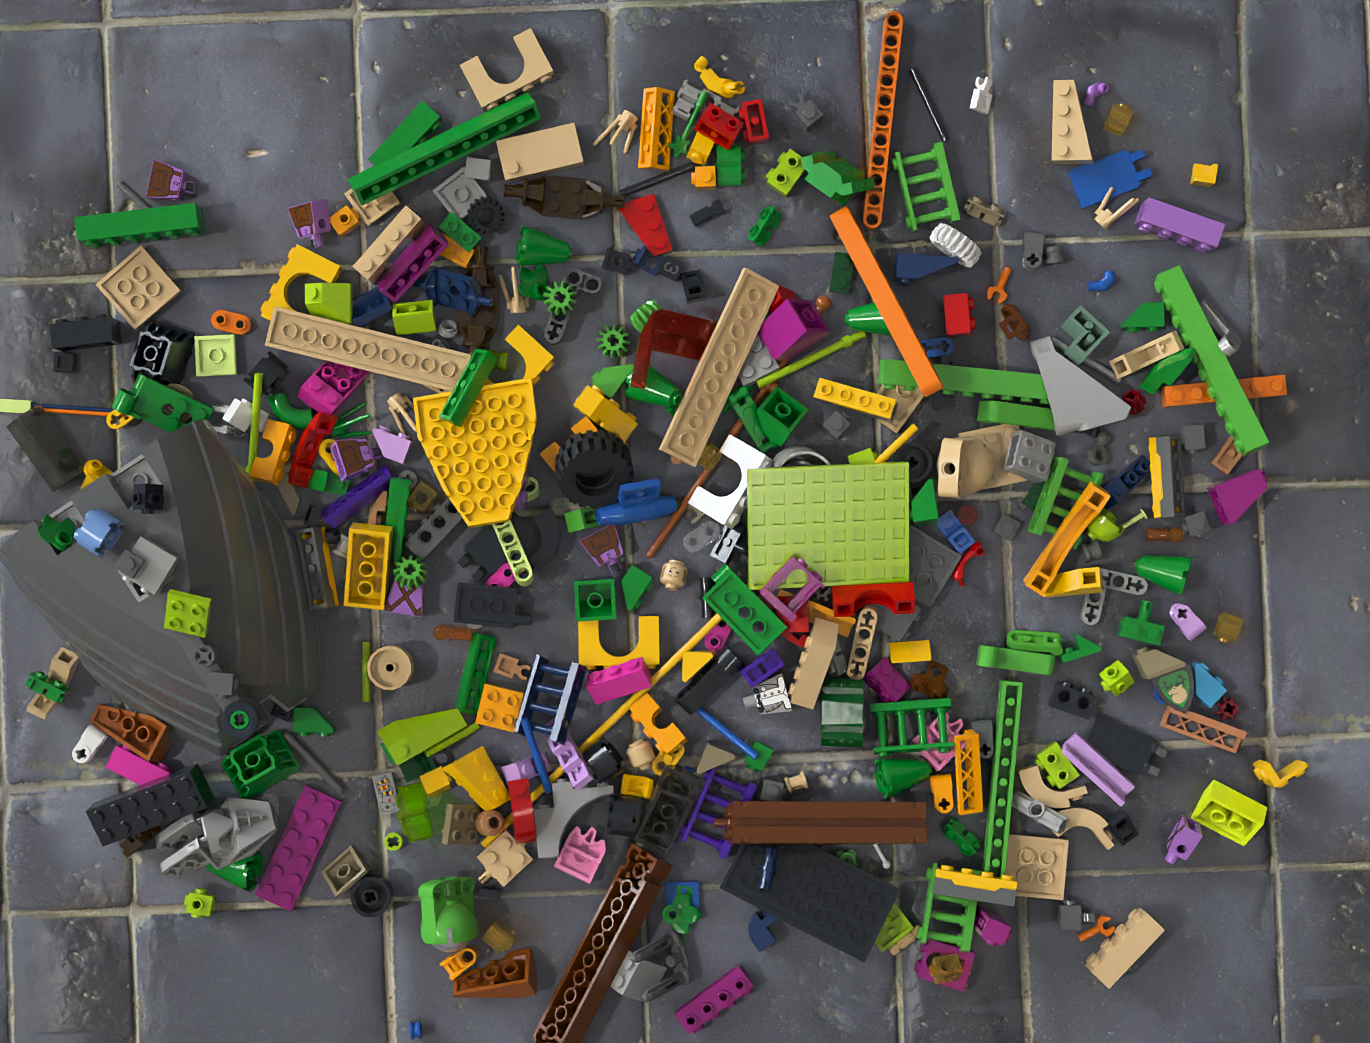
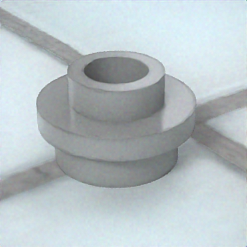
M444 320L439 325L438 332L445 338H452L458 334V326L453 320Z

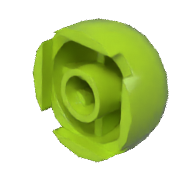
M1103 507L1100 513L1087 526L1088 531L1086 533L1093 540L1099 539L1103 542H1109L1119 537L1125 529L1122 524L1118 526L1116 524L1117 518Z

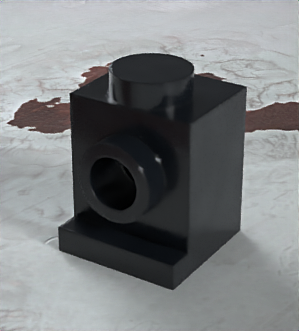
M607 248L602 269L625 276L626 271H631L633 260H630L631 256L629 254ZM616 258H620L622 260V263L620 265H616L614 263V260Z

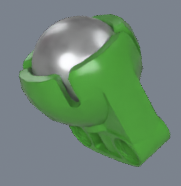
M449 876L421 884L418 894L421 899L422 908L420 930L424 943L432 944L444 952H455L462 949L469 941L477 938L479 926L474 909L473 891L475 884L471 877Z

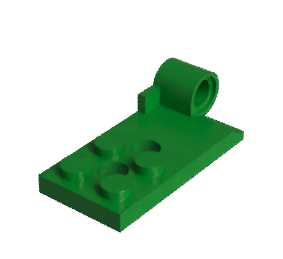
M139 373L131 391L120 388L112 405L114 410L122 414L130 415L138 420H145L168 432L175 431L196 420H208L214 409ZM171 404L174 408L173 413H164L163 405ZM182 413H190L192 421L189 423L183 422L181 419Z
M726 563L711 577L716 584L702 598L759 656L788 627L749 589ZM742 607L750 609V616L748 618L740 617L739 611ZM757 621L763 622L765 626L761 633H756L753 629V625Z

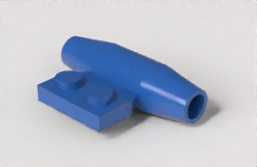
M659 478L620 485L618 502L596 509V520L598 525H626L654 520L676 512L677 504L675 497L659 496L661 487Z

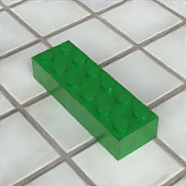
M196 203L74 217L77 241L84 244V246H89V249L101 248L103 244H109L111 247L120 246L121 242L139 244L141 240L148 239L149 242L161 241L162 237L179 239L181 238L180 235L187 234L188 237H198L200 233L206 232L203 208Z

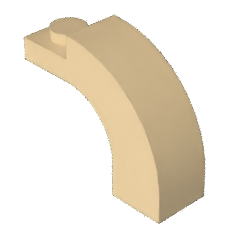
M1175 330L1109 362L1117 379L1184 349V346Z
M61 647L51 661L48 678L54 681L60 680L68 687L78 664V656L74 652ZM47 689L44 690L42 695L37 693L27 706V712L44 720L59 704L45 697Z
M1036 764L1016 769L1018 779L1025 792L1033 799L1041 801L1045 806L1052 808L1071 807L1068 799L1071 798L1072 801L1083 798L1084 794H1087L1086 786L1083 784L1062 790L1048 788L1042 781L1038 765Z
M1078 806L1055 810L1069 819L1068 827L1064 832L1075 826H1084L1094 833L1105 849L1109 850L1114 846L1111 842L1114 839L1107 829L1102 830L1109 824L1095 812ZM1052 830V832H1053L1057 837H1059L1060 835H1062V834L1064 833V832H1062L1061 834H1058V833H1056V832H1054V831Z

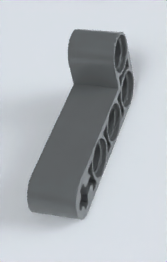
M570 269L566 272L563 279L566 282L565 289L569 285L573 286L569 293L576 292L577 295L573 297L576 300L580 292L594 296L598 295L602 290L601 280L597 276L578 269ZM570 275H579V282L576 284L570 283ZM590 281L598 282L599 286L596 290L592 291L587 288ZM558 294L556 301L563 303L562 295ZM568 307L565 308L567 311L566 318L561 322L555 319L556 308L551 312L544 336L547 342L552 345L559 344L564 337L573 312ZM552 323L558 326H563L562 329H560L559 327L557 328L556 333L557 335H559V337H555L553 340H551V337L548 334L549 332H554L555 326L552 325Z

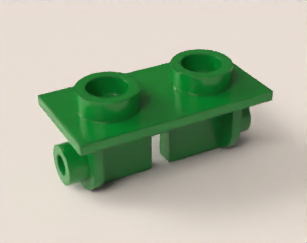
M772 206L763 208L759 214V220L756 225L750 228L749 236L746 240L755 242L754 244L761 248L772 234L766 230L767 227L774 230L781 220L780 216L782 213Z
M452 212L439 225L442 231L468 253L475 249V246H478L482 238Z
M42 671L30 673L28 676L31 678L26 682L28 689L40 695L47 689L45 697L56 703H63L66 698L63 694L71 691L64 682L60 680L54 681L48 678V675Z
M951 817L947 821L948 824L940 827L944 832V836L948 840L953 841L962 854L969 857L977 853L976 850L981 846L979 840L970 831L964 836L962 833L966 827L957 818Z

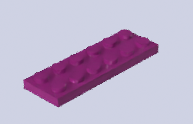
M308 785L304 786L256 891V896L291 912L293 911L340 808L341 800Z

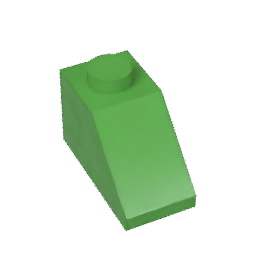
M627 364L603 368L602 371L597 370L591 378L594 381L592 386L595 385L608 398L612 399L635 366Z
M589 507L564 513L568 532L603 526L597 523L596 509Z

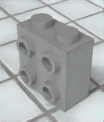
M1024 430L1012 432L1003 471L1035 483L1047 481L1051 473L1050 466L1055 455L1056 443Z
M140 536L131 552L145 560L134 579L120 571L118 573L123 575L122 579L131 585L136 583L141 586L140 590L149 596L152 594L158 595L181 558L149 538Z
M628 951L610 987L622 996L649 1004L648 1001H643L642 995L645 990L660 983L667 967L651 957L639 963L632 962L630 957L633 952Z

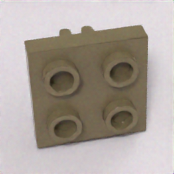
M447 803V809L444 808V813H446L445 824L441 830V833H443L442 844L476 845L478 831L475 821L481 812V807L478 804Z

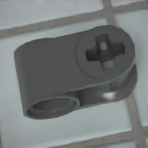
M1023 233L1022 266L1026 271L1037 270L1042 262L1044 233ZM1030 257H1033V261H1036L1034 265L1027 261Z
M991 720L970 721V729L979 734L980 748L983 746L987 747V751H984V754L980 752V758L986 759L991 757L994 753Z

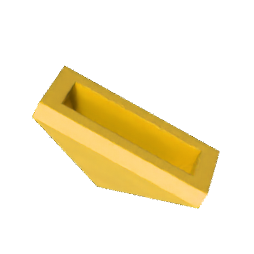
M715 650L683 652L682 680L687 682L717 652Z

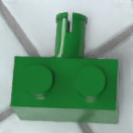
M1142 600L1139 615L1136 619L1121 616L1117 636L1160 646L1165 626L1151 623L1150 617L1154 603Z

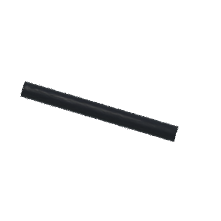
M917 68L910 69L909 72L942 143L950 140Z
M687 163L621 189L619 192L624 197L694 170L696 167L695 163Z

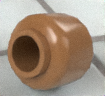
M496 810L481 812L475 821L477 831L484 836L498 835L505 825L502 814Z

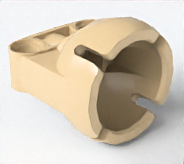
M970 436L943 439L937 460L939 496L960 499L964 495L983 489V486H987L995 469L994 457L990 449L984 448L986 444L980 439ZM951 463L955 466L954 473L950 471L949 466Z

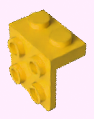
M1258 760L1253 763L1255 767L1253 771L1259 780L1262 779L1266 785L1281 788L1289 783L1288 779L1291 777H1299L1306 772L1305 769L1309 765L1307 762L1296 760L1275 772L1269 762Z

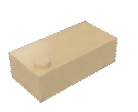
M574 123L496 141L507 184L525 180V178L529 179L584 166Z

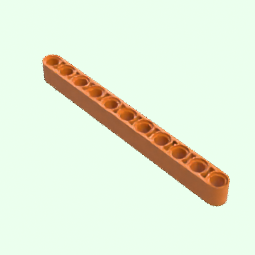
M896 11L888 13L883 23L867 179L877 176L881 179V184L875 185L874 189L865 190L862 225L869 231L877 229L882 220L903 17ZM894 18L898 21V25L893 27L889 25L888 20ZM893 38L896 41V45H887L886 39ZM891 58L894 61V65H885L884 59ZM885 77L891 79L892 85H883L882 79ZM886 97L889 99L890 104L883 106L880 104L879 99ZM885 117L888 124L881 126L878 124L877 119ZM883 137L886 144L883 146L877 145L875 138ZM874 157H881L883 164L880 166L875 165L873 162ZM876 196L879 199V204L871 205L869 197ZM874 216L877 219V224L869 225L866 218Z
M846 205L831 214L830 218L921 392L927 398L943 389V383L853 213Z

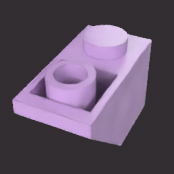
M379 426V429L373 427L372 432L383 456L405 464L413 442L409 441L410 436L398 433L397 436L390 434L391 429Z
M545 751L541 752L546 771H551ZM533 756L501 767L507 786L508 781L526 778L529 780L539 776Z

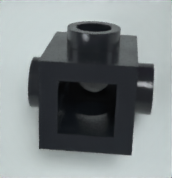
M134 484L132 495L133 510H141V514H154V510H163L164 485Z

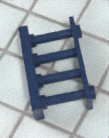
M536 655V659L532 663V672L520 713L515 721L514 732L526 737L521 720L528 718L530 722L533 711L555 715L556 718L552 727L530 722L532 731L550 735L549 740L565 746L587 668L574 662L571 663L569 669L548 665L546 658ZM545 672L567 677L565 687L560 688L542 684ZM539 691L561 696L559 706L553 707L536 703Z

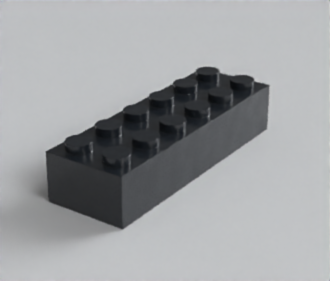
M197 763L97 801L85 812L104 847L205 809L215 798Z

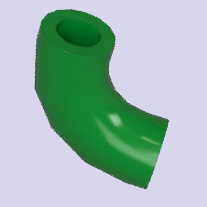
M287 393L268 396V401L274 415L281 422L290 424L295 429H306L314 417L312 408H295L290 403Z

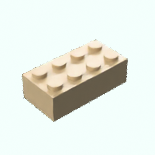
M1141 908L1138 910L1134 909L1128 915L1129 919L1125 924L1117 926L1114 930L1115 934L1110 939H1105L1100 945L1101 949L1096 954L1092 953L1086 960L1087 964L1085 966L1108 989L1165 931Z

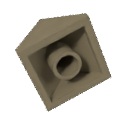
M707 741L697 765L698 774L736 759L734 752Z
M350 845L324 868L321 873L335 897L339 898L371 869V866Z

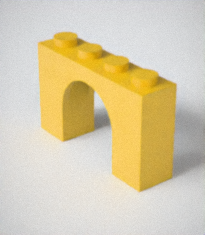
M297 244L295 248L292 247L288 254L289 261L287 265H283L280 269V278L277 283L272 285L269 292L271 296L268 301L263 303L260 309L262 312L261 316L271 321L274 306L295 311L287 299L288 287L295 278L302 275H312L327 283H336L343 268Z
M519 325L506 337L505 340L525 360L526 372L523 379L532 378L534 387L541 379L539 377L544 370L548 372L555 363L552 361L555 358ZM487 378V380H486V382H485V384H484L483 386H485V385H491V384H494V383H492V382Z
M639 616L638 644L631 653L625 656H614L603 649L599 639V620L578 621L579 664L587 668V670L595 669V666L603 665V669H607L613 665H619L643 657L649 669L656 668V665L660 664L659 616Z

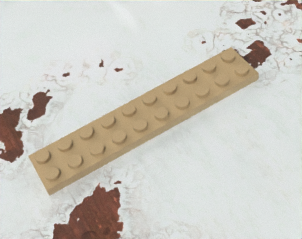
M748 268L742 269L659 450L692 467H696L779 288L777 284Z
M276 306L273 309L265 346L447 391H453L471 358L470 354Z

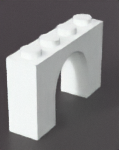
M729 434L719 452L739 464L742 471L739 487L728 496L718 497L698 486L688 503L728 528L733 529L740 521L741 514L747 508V469L771 468L773 460Z

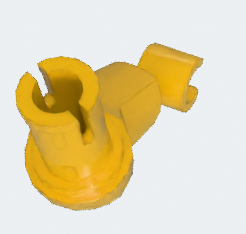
M701 56L694 64L695 70L702 72L700 78L710 92L725 98H731L735 94H742L745 91V87H740L744 85L743 82L719 78L711 68L707 70L705 67L708 65V61L705 57Z

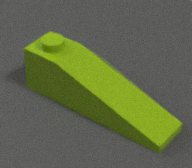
M458 708L397 720L377 732L395 764L398 766L466 727L467 724Z

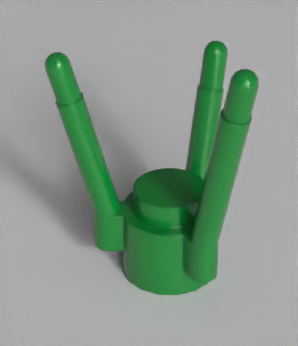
M366 402L357 405L338 417L331 432L334 438L340 436L343 439L371 434V431L346 433L349 431V425L369 418L370 414L347 422L343 420L364 407Z

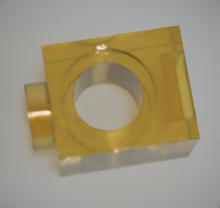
M1115 103L1102 129L1120 137L1124 133L1133 111L1129 110L1130 107L1123 103Z
M707 441L698 464L710 472L722 455L716 446Z
M421 481L410 495L409 502L411 504L409 507L417 513L420 510L426 512L439 493L424 481ZM420 493H425L427 496V501L424 504H419L417 501V496Z
M1220 612L1213 635L1218 636V641L1229 644L1230 641L1236 642L1244 619Z
M957 953L934 957L929 966V974L933 977L935 984L958 981L963 973Z

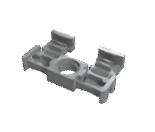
M688 80L683 82L677 94L679 99L671 112L685 121H688L691 115L689 111L691 108L694 109L696 107L694 104L702 92L687 84ZM704 89V91L710 93L708 98L713 100L714 105L736 117L739 107L737 109L721 102V97ZM704 105L700 110L704 112L707 107Z

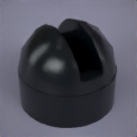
M325 529L328 545L335 544L340 540L339 536H335L340 534L337 529Z

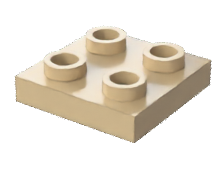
M352 189L344 193L368 227L400 204L392 191L362 206L354 196Z

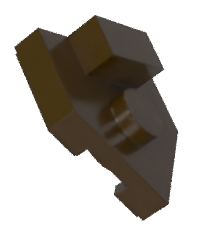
M157 826L148 831L138 833L135 836L136 841L132 836L126 838L119 844L124 850L122 853L126 857L132 856L153 838L152 832L156 835L161 830V827Z

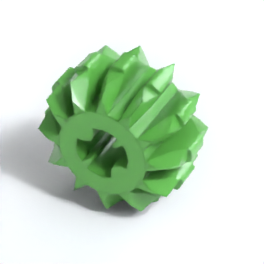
M562 281L561 287L558 286L557 282H554L555 289L548 286L547 289L551 293L543 294L544 297L550 298L544 301V305L551 304L548 308L549 312L556 308L555 315L557 316L560 313V309H562L564 315H567L565 308L568 307L569 310H574L570 303L577 304V300L571 299V297H575L577 293H569L573 286L569 285L565 289V281ZM558 294L566 296V299H563V303L555 301V298H558Z
M651 300L639 307L631 315L630 321L634 328L641 333L656 325L663 318L664 311L659 303Z
M613 324L612 331L606 325L605 330L607 333L605 334L600 330L599 334L603 338L596 339L597 342L603 343L598 346V350L606 348L603 351V355L606 356L610 351V358L612 359L614 358V352H617L618 356L622 357L620 349L624 352L628 351L623 344L630 345L629 340H623L629 334L624 333L621 335L624 327H620L616 331V324ZM612 336H615L616 340L619 341L618 344L615 343L616 346H611V343L608 342V339H611Z
M412 555L409 556V560L402 557V563L396 562L397 568L393 570V574L396 575L394 578L395 582H400L401 588L407 584L408 590H411L412 585L419 588L418 582L425 583L424 577L428 575V572L424 570L426 564L421 563V558L419 557L415 561ZM409 570H413L412 575L407 574Z

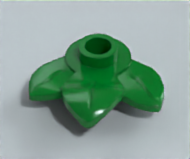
M537 265L534 271L520 267L519 279L522 284L518 286L519 292L526 298L532 297L536 301L545 300L546 297L543 294L549 293L546 284L548 276L544 267Z
M46 514L42 521L43 527L37 529L39 536L44 541L53 544L57 549L65 551L73 544V535L75 533L73 522L70 518H66L61 523H58Z
M688 893L677 895L673 899L672 904L665 906L662 910L664 922L672 925L673 929L680 934H688L690 932L689 924L698 921L702 916L697 908L690 906L692 895ZM671 911L675 912L674 918L669 917Z

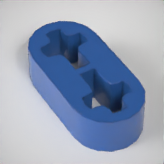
M948 338L920 341L921 344H925V347H932V350L926 351L929 358L946 356L953 350L952 341ZM942 341H944L945 345H949V348L946 349V352H943L942 349H935V346L941 345Z

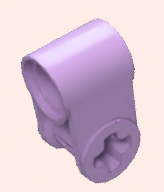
M1177 603L1171 606L1169 610L1170 617L1188 640H1194L1207 629L1204 623L1187 605ZM1178 609L1183 610L1182 617L1177 616L1179 614Z

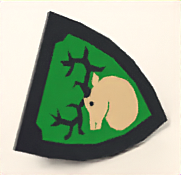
M1189 663L1182 668L1151 678L1161 699L1174 710L1185 714L1194 694V679Z

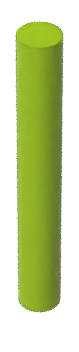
M362 642V702H370V678L367 672L370 659V642Z
M475 722L424 750L427 757L432 756L479 729V725Z

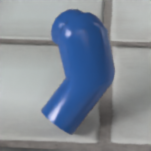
M1111 270L1106 271L1101 281H1089L1088 291H1107L1116 281L1114 272Z

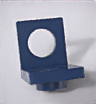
M643 245L642 249L638 248L633 257L636 267L653 276H657L665 259L661 256L653 257L645 245ZM652 257L657 260L658 265L656 268L649 269L646 266L648 258Z

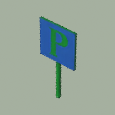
M699 881L665 882V906L672 904L673 899L677 895L688 893L692 895L690 906H694L700 911ZM671 911L669 916H675V912ZM681 934V939L685 945V934Z

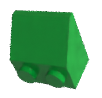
M776 386L757 409V414L765 435L782 446L809 409Z
M928 479L911 501L912 507L909 508V519L915 523L916 527L940 524L935 484L933 479Z
M615 579L574 581L576 622L617 619Z

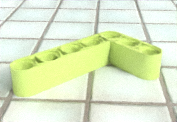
M529 477L528 484H525V488L529 485L535 486L532 492H527V502L534 500L540 494L538 481L533 477ZM511 520L503 525L492 524L517 583L521 586L530 585L534 579L533 572ZM506 536L514 537L510 543H505L503 540ZM512 555H521L518 561L511 560ZM526 571L529 573L526 579L519 578L521 572Z

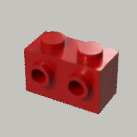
M762 99L742 102L738 114L740 121L745 123V129H742L744 141H748V146L767 143L769 136Z
M710 102L694 130L729 150L745 123Z
M968 293L944 295L947 336L973 335V330H976L975 317L972 318V310L975 309L974 298H971Z

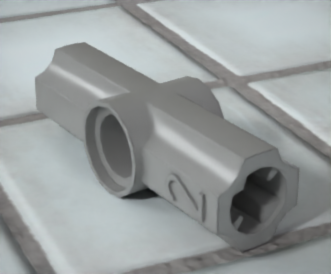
M1019 790L1012 795L1011 807L1032 818L1037 824H1042L1058 834L1064 832L1068 827L1069 819L1045 806L1041 801L1035 800ZM1042 810L1039 815H1036L1037 811Z

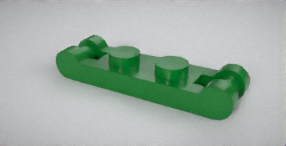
M743 385L735 394H729L727 399L758 451L767 455L769 450L772 448L776 449L780 445L765 435L757 414L758 408ZM743 398L745 402L739 405L738 400ZM767 437L769 441L763 445L761 440Z

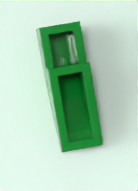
M1193 347L1164 358L1144 375L1139 387L1153 395L1162 383L1171 386L1190 363L1196 349Z

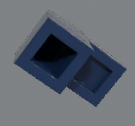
M755 912L748 923L749 937L759 952L776 941L775 936L767 926L778 918L766 912L762 913L763 917H760Z

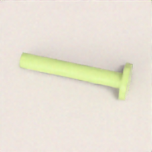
M1140 509V514L1122 524L1124 529L1143 517L1148 519L1144 511Z

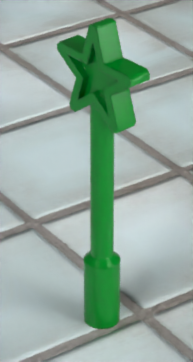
M702 90L695 104L696 108L682 137L680 138L679 135H676L675 142L668 144L670 148L674 149L673 156L675 158L680 153L688 154L685 147L690 143V140H686L700 109L703 108L710 94Z

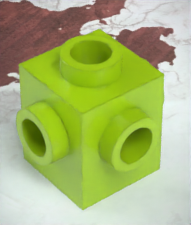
M1119 660L1099 673L1102 679L1101 686L1107 693L1111 691L1115 697L1135 683L1129 671Z
M205 888L192 890L189 892V895L186 894L184 906L187 907L186 913H191V916L195 918L210 917L214 913L217 894L209 893L208 889Z

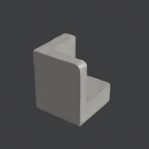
M467 157L465 177L490 183L491 160Z

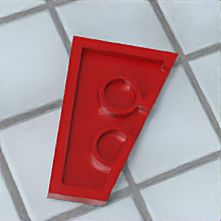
M654 194L623 203V209L617 208L642 243L647 246L648 251L653 257L672 252Z

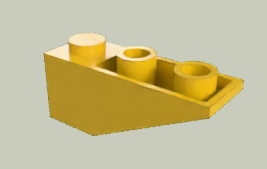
M1099 567L1056 574L1054 580L1044 593L1043 598L1103 593L1102 572Z

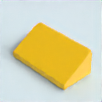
M929 640L889 643L890 663L931 660Z

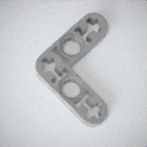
M1203 299L1199 302V305L1207 321L1221 336L1218 346L1225 355L1230 357L1239 349L1242 341L1211 303Z
M1100 568L1102 576L1109 577L1108 573H1111L1109 586L1106 585L1107 581L1103 580V593H1099L1100 599L1097 602H1091L1089 594H1085L1080 614L1082 622L1087 625H1094L1099 621L1106 588L1141 595L1148 588L1146 580L1138 576ZM1116 576H1121L1124 580L1121 587H1116L1113 584V579ZM1128 577L1131 578L1129 581L1131 583H1137L1139 580L1143 588L1138 589L1137 592L1135 587L1128 586V590H1126ZM1087 603L1094 606L1098 605L1097 609L1093 608L1092 614L1095 615V619H1091L1090 622L1085 617V614L1089 613L1091 607H1087Z

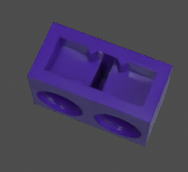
M771 648L742 668L740 672L751 688H753L783 667L784 663L775 650Z

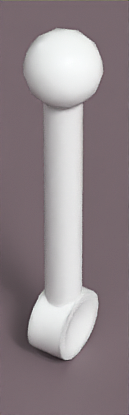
M874 845L883 861V867L885 869L889 868L890 862L885 859L879 846Z

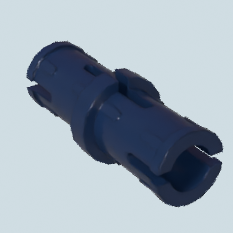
M766 848L764 864L760 869L762 874L759 889L765 888V890L771 891L773 875L777 870L775 864L778 850Z

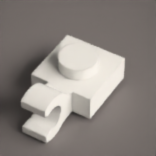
M977 77L975 85L978 89L973 91L970 109L981 114H988L992 94L989 93L992 79L985 77L984 81V79Z

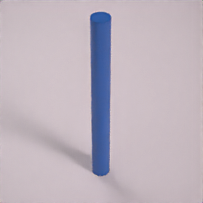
M700 707L696 711L699 716L753 760L758 758L759 753L704 708Z
M523 718L521 724L545 793H551L552 786L529 719Z

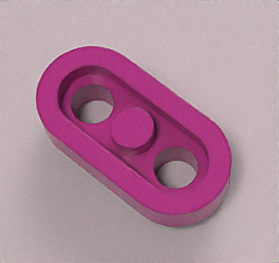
M509 563L503 564L486 581L485 585L497 584L498 587L509 588L516 580L513 572L510 577L504 574L506 569L511 570Z
M718 623L706 635L704 639L705 647L708 650L719 651L724 646L731 627L726 623V626L722 628ZM712 638L718 640L716 646L711 645L710 641Z

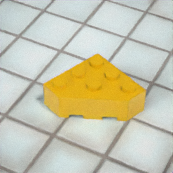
M587 385L573 404L574 407L607 432L615 434L616 438L620 437L625 443L638 426V423L635 422L637 418L628 411L626 414L621 411L620 404L611 398L607 400L604 397L603 391L595 385L592 388Z

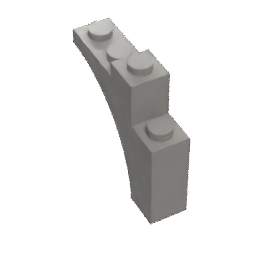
M567 778L557 779L556 783H552L554 808H551L550 805L538 806L539 809L534 810L538 858L560 857L561 840L569 822L589 803L610 796V794L614 795L613 785L597 783V787L589 788V785L586 784L577 791L572 786V783L568 782Z

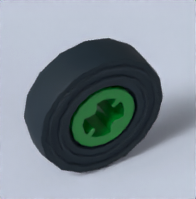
M241 700L226 706L221 717L222 727L225 732L233 738L239 739L251 736L257 730L260 716L255 706ZM237 714L239 716H241L242 714L245 716L243 719L245 721L244 725L242 723H240L239 725L236 723L238 720L236 718Z

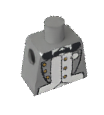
M781 673L758 683L752 688L754 695L743 698L745 709L757 706L759 714L792 711Z

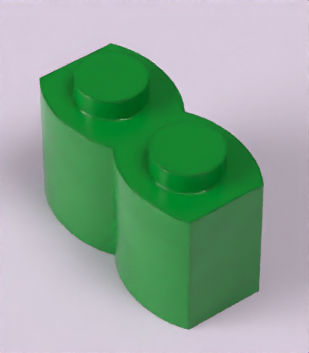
M716 145L717 187H741V182H745V170H741V162H745V151L741 150V145H732L729 150Z

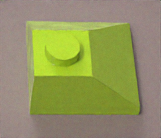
M305 284V305L310 314L336 322L352 324V284Z

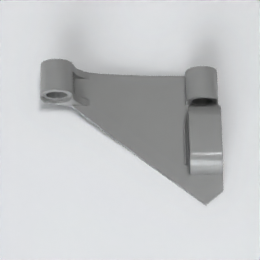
M1050 336L1030 341L1031 351L1038 364L1053 414V424L1057 436L1126 419L1131 406L1057 353Z

